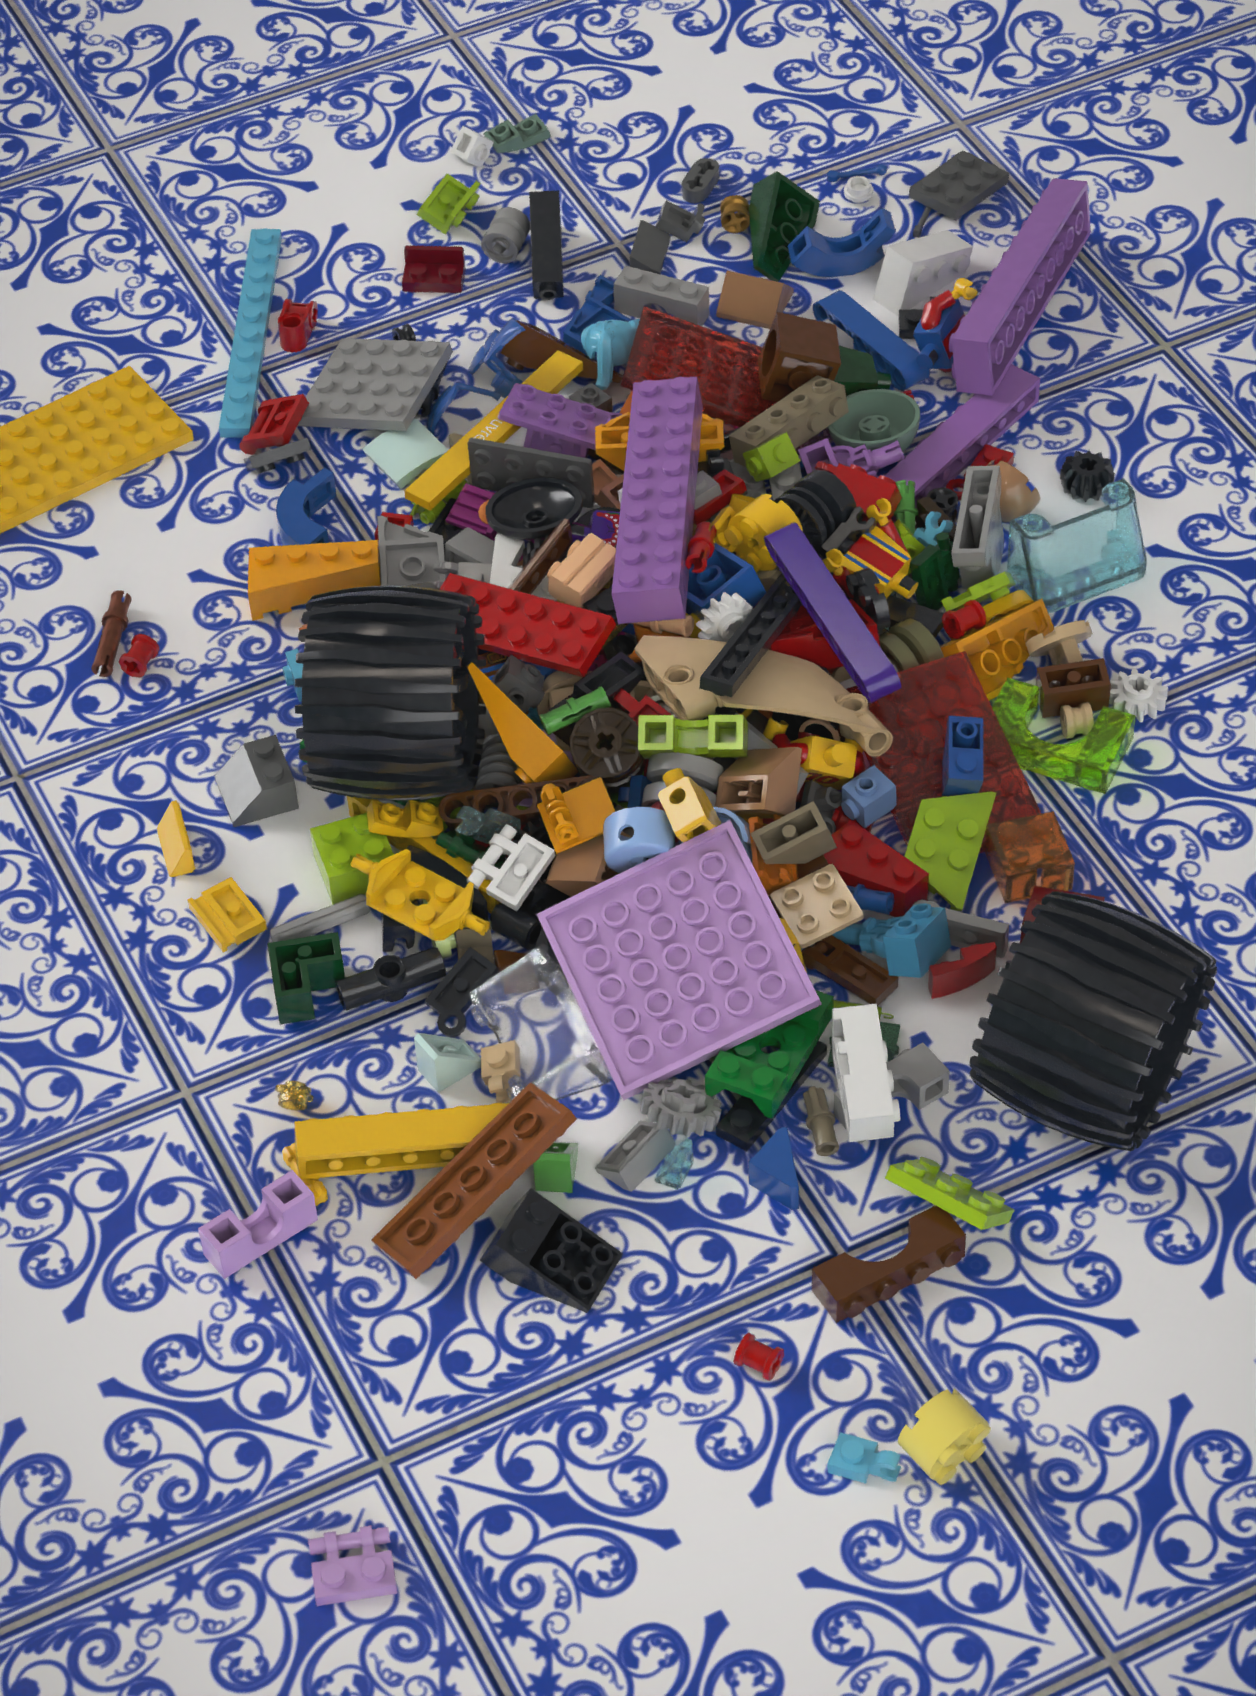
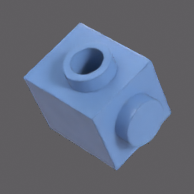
M873 765L842 786V810L849 819H855L862 827L866 828L897 807L896 785Z

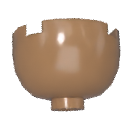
M994 460L990 461L987 466H1000V511L1002 522L1012 523L1024 519L1041 500L1038 490L1035 487L1031 492L1026 485L1029 479L1012 465L1004 461H999L997 465H994Z

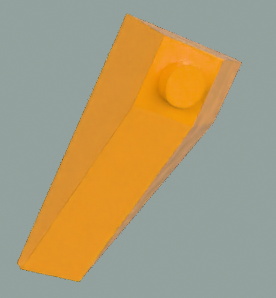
M1038 599L987 623L980 629H974L964 634L959 639H953L941 645L940 648L946 663V677L943 681L977 706L1003 694L1009 687V681L1014 675L1021 672L1024 668V662L1030 656L1026 642L1040 633H1043V636L1054 630L1043 599Z
M471 662L467 668L510 758L518 767L514 773L525 784L574 777L578 770L564 751Z

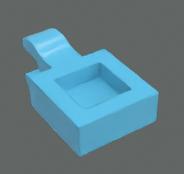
M840 1432L827 1464L828 1473L865 1484L869 1474L881 1477L887 1481L896 1482L901 1470V1466L898 1465L900 1454L888 1450L878 1453V1442Z

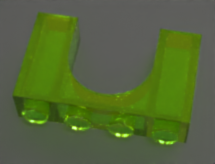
M1007 678L983 723V757L1106 794L1133 740L1135 715L1103 706L1091 731L1084 738L1069 744L1049 743L1037 738L1028 729L1038 710L1039 687Z

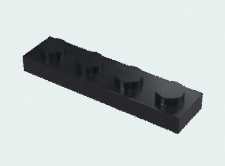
M818 1040L772 1119L766 1117L751 1098L742 1095L716 1126V1136L747 1152L827 1055V1045Z

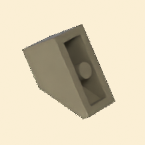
M814 801L750 833L766 864H804L837 848Z

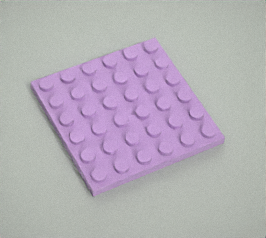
M731 820L536 914L623 1100L644 1091V1088L647 1089L650 1082L658 1084L661 1080H667L718 1055L720 1050L727 1051L821 1005V1001Z

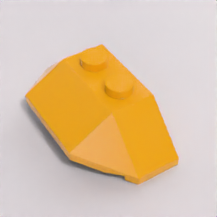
M630 412L611 419L605 425L600 424L595 427L596 454L623 471L625 470ZM703 413L698 462L707 461L706 450L718 448L721 450L724 448L723 420L713 419Z

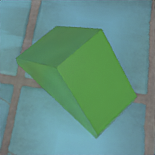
M554 1142L533 1163L535 1191L573 1193L578 1143Z

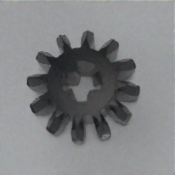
M1090 450L1084 454L1076 451L1074 456H1067L1060 470V480L1064 493H1071L1072 499L1083 498L1085 503L1088 498L1099 501L1101 495H1108L1115 477L1111 459L1103 458L1102 452L1091 454Z

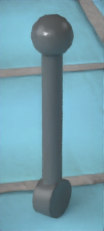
M926 206L918 225L914 227L913 237H920L922 228L932 208Z

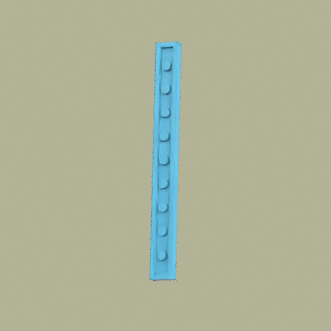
M251 229L219 424L220 437H244L249 434L253 426L282 241L281 229Z

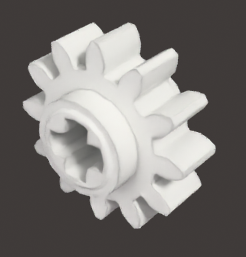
M723 592L719 602L714 598L710 599L711 606L708 609L701 610L704 620L696 623V626L702 630L698 634V638L728 642L751 613L753 607L737 593L730 596Z
M1136 668L1132 669L1129 676L1124 672H1119L1118 680H1110L1109 704H1113V713L1125 712L1124 720H1129L1133 716L1137 717L1139 722H1143L1145 715L1156 719L1157 710L1165 711L1168 687L1162 686L1163 678L1155 677L1151 679L1150 670L1141 674L1138 673Z

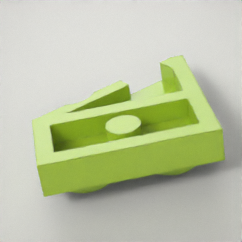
M1004 571L969 587L966 592L953 599L949 596L941 600L946 611H956L964 607V604L969 600H976L981 603L989 598L992 601L1010 594L1008 588L1016 585L1011 574Z

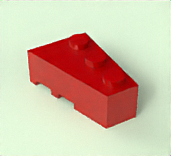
M850 599V603L880 646L877 624L853 599ZM809 613L793 617L768 649L813 662L827 669L843 667V664Z
M849 820L831 835L837 848L823 854L828 864L835 866L847 886L856 887L858 884H862L867 889L892 892L894 894V906L889 914L890 916L902 917L918 900L928 901L929 873L856 822Z

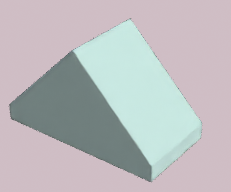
M417 1033L414 1037L418 1071L438 1093L481 1068V1058L463 1039Z

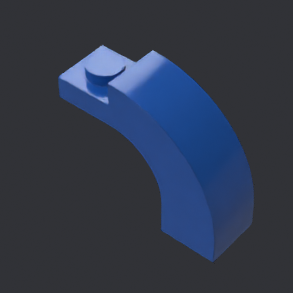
M881 207L863 227L845 237H826L807 226L788 245L792 265L808 274L827 278L848 276L862 272L884 258L882 245L891 239L896 230L891 212Z
M324 467L304 484L293 479L283 489L276 505L277 523L282 546L329 543L327 529L310 518L337 496L334 473Z

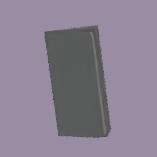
M641 220L630 254V267L661 274L671 235Z

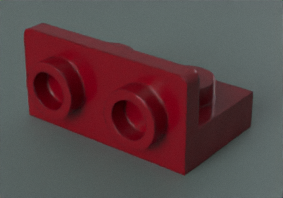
M405 246V267L402 278L403 292L462 293L466 271L463 247Z

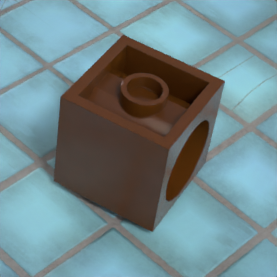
M777 312L758 358L761 399L778 402L817 375L834 381L841 365L836 324Z

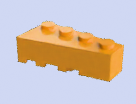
M378 540L249 548L248 598L252 621L262 619L263 613L276 610H278L279 614L292 612L291 607L305 604L312 596L355 587L381 586Z

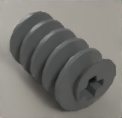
M499 733L492 734L484 740L475 790L519 785L521 779L514 773L518 767L510 758ZM491 803V804H488V805H489V806H493V807H498L499 804H498V803Z

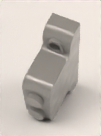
M967 466L952 548L953 566L960 568L963 589H968L1000 572L1004 548V534L1000 511V466Z

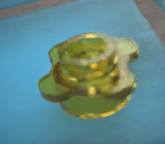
M287 1081L285 1085L279 1084L275 1086V1091L279 1092L278 1105L282 1108L305 1110L308 1102H312L314 1096L311 1095V1088L306 1087V1084L302 1082Z

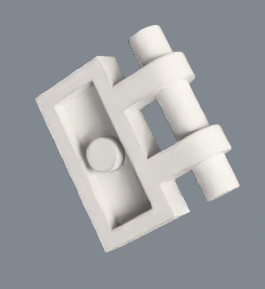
M505 824L499 834L495 833L489 841L490 847L482 859L478 858L471 867L473 872L468 877L467 883H473L474 888L478 889L484 879L491 880V883L486 888L487 894L511 909L518 911L555 857V850L526 833L518 844L514 843L511 840L517 831L512 826ZM507 854L509 857L500 869L496 868L494 865L500 856Z

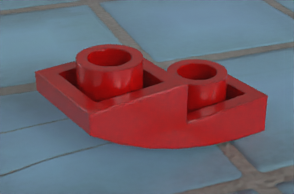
M996 943L974 944L969 947L960 948V960L944 961L939 964L930 965L928 989L931 998H939L959 992L991 974L996 967Z

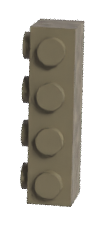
M817 375L729 435L734 462L746 467V461L743 457L744 452L754 449L786 432L796 449L849 412L844 385Z

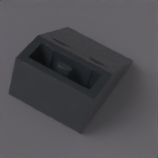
M531 1188L515 1203L480 1261L513 1284L587 1313L623 1253Z

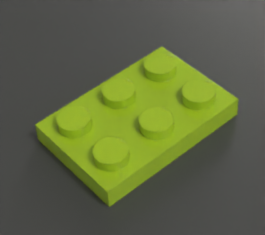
M920 1157L919 1159L892 1164L887 1171L885 1179L981 1230L1009 1223L1015 1210L1004 1204L1005 1199L1002 1196L990 1191L980 1192L972 1187L973 1182L958 1174L950 1176L939 1170L940 1164L929 1158Z

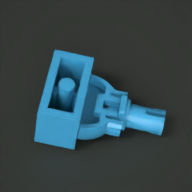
M926 903L912 906L902 917L887 920L869 917L863 924H852L832 934L845 944L860 945L862 951L886 958L889 976L922 978L928 972L929 966L934 965L951 947L946 909L931 907L930 904Z

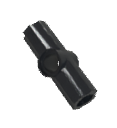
M432 947L404 958L396 955L382 956L374 963L372 969L335 981V987L343 1009L347 1011L378 999L386 1002L399 1001L406 996L408 989L446 976V968L438 948Z

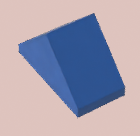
M780 1127L748 1162L749 1185L791 1210L799 1209V1185L788 1128Z

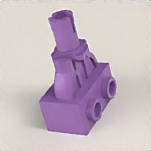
M828 438L798 450L807 474L816 470L817 462L822 461L836 467L839 463L848 467L854 464L865 469L869 475L877 477L878 469L900 460H905L898 440L871 451L870 449L867 450L865 444L856 448L850 446L831 447Z

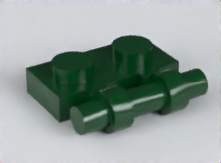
M946 532L937 534L936 546L928 545L910 561L912 579L918 582V587L915 591L917 604L936 611L943 606L941 600L949 597L948 591L953 592L959 588V568L953 566L952 560L953 542L950 541L949 534Z
M458 828L457 831L450 830L446 833L442 831L436 840V844L445 848L448 855L455 859L461 857L471 864H474L478 858L482 859L490 845L486 848L475 842L476 836L461 828ZM502 854L494 865L496 868L500 869L502 867L506 854Z

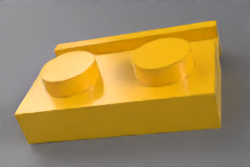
M232 877L201 892L202 896L194 900L191 897L187 900L189 909L223 953L228 950V946L234 943L239 945L267 930L266 920Z

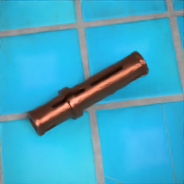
M120 590L114 591L111 594L108 611L105 612L101 621L103 630L94 663L91 667L93 673L97 674L99 666H102L99 674L101 677H108L112 674L121 635L128 625L127 613L132 598L127 593L124 602H122L124 591Z

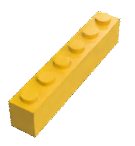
M509 1103L294 1121L298 1177L300 1179L445 1167Z

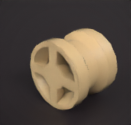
M1089 702L1081 703L1078 707L1073 708L1070 705L1060 707V722L1065 739L1073 738L1076 734L1081 733L1084 736L1094 734V718Z

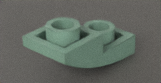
M536 113L514 126L507 119L483 133L486 138L494 142L492 147L497 153L525 149L551 137L548 128Z

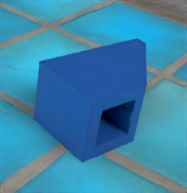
M949 716L942 761V796L979 793L983 783V718Z

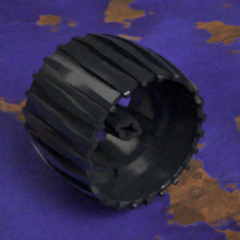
M400 585L355 587L312 596L306 604L307 612L303 613L301 619L304 624H308L307 629L300 630L298 640L305 642L304 652L296 654V662L303 664L302 679H295V687H302V704L295 705V713L302 714L303 728L296 729V737L304 739L305 748L300 749L298 754L300 760L307 761V764L302 767L303 775L307 777V784L313 789L333 794L376 800L427 799L472 790L476 785V776H478L479 765H474L476 760H480L482 749L477 748V739L485 738V730L478 728L479 715L486 714V707L479 706V691L467 668L471 662L478 668L486 666V657L478 655V646L483 645L485 639L483 634H479L476 631V628L481 627L483 624L481 616L476 615L480 611L476 599L472 596L450 591Z
M1053 891L1042 898V905L1037 904L1032 910V915L1036 917L1034 922L1025 921L1021 926V931L1026 935L1021 944L1015 942L1011 944L1009 952L1015 956L1009 968L1000 967L997 975L1004 979L998 994L989 993L986 1001L993 1004L989 1018L981 1017L978 1027L984 1030L982 1039H975L973 1041L972 1049L978 1053V1056L970 1058L969 1065L972 1068L970 1070V1077L975 1084L1008 1107L1048 1128L1086 1142L1134 1151L1142 1145V1139H1146L1151 1133L1150 1128L1146 1126L1148 1122L1156 1124L1159 1121L1161 1115L1155 1111L1159 1103H1169L1172 1097L1170 1093L1166 1092V1089L1172 1078L1180 1080L1183 1074L1176 1069L1182 1054L1191 1055L1193 1047L1187 1045L1192 1030L1200 1031L1203 1023L1196 1018L1200 1009L1206 1010L1209 1007L1210 999L1204 996L1205 990L1212 991L1214 989L1215 980L1211 977L1217 974L1216 960L1185 937L1139 913L1098 899Z

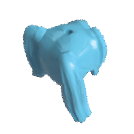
M642 318L629 322L614 319L598 321L586 327L581 335L582 346L590 359H595V352H597V381L595 385L601 390H606L609 387L613 376V366H619L633 360L637 369L642 373L651 357V329L648 322Z

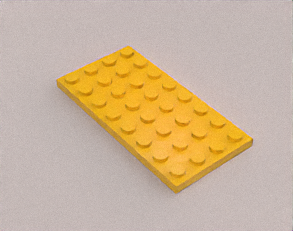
M130 365L1 426L0 534L193 441V431Z

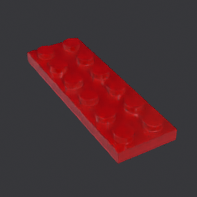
M449 573L439 589L472 596L476 599L480 609L476 615L481 616L483 623L481 627L476 628V631L479 634H483L485 643L478 646L479 649L508 657L513 655L522 661L583 678L616 626V622L610 615Z

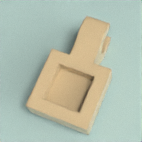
M515 1040L481 1048V1078L488 1085L490 1094L496 1093V1103L511 1101L510 1080L521 1077L520 1048Z

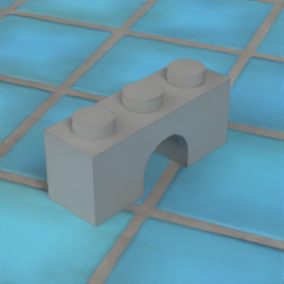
M629 266L623 268L613 284L614 307L621 314L643 319L652 303L663 307L668 314H672L690 324L691 332L695 333L700 331L710 315L708 286Z
M923 1042L912 1049L903 1050L896 1058L886 1063L887 1070L891 1069L893 1074L894 1092H891V1096L906 1098L919 1110L949 1093V1069ZM838 1089L834 1093V1116L847 1130Z

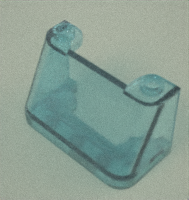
M1124 478L1112 482L1103 488L1102 501L1105 504L1104 507L1052 526L1043 516L1038 514H1027L1010 520L1007 572L1013 577L1016 583L1014 587L1017 590H1024L1034 601L1042 598L1048 613L1056 612L1143 578L1146 574L1147 557L1135 492Z

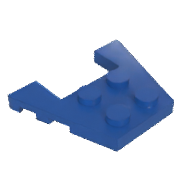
M602 275L597 277L595 287L587 293L582 308L577 309L564 330L563 342L586 354L581 342V335L586 327L598 321L614 319L629 322L632 320L608 306L614 301L613 281ZM668 314L650 328L652 351L655 350L658 342L671 344L688 337L691 334V325L672 314ZM595 352V359H594V360H596V361H597V352Z

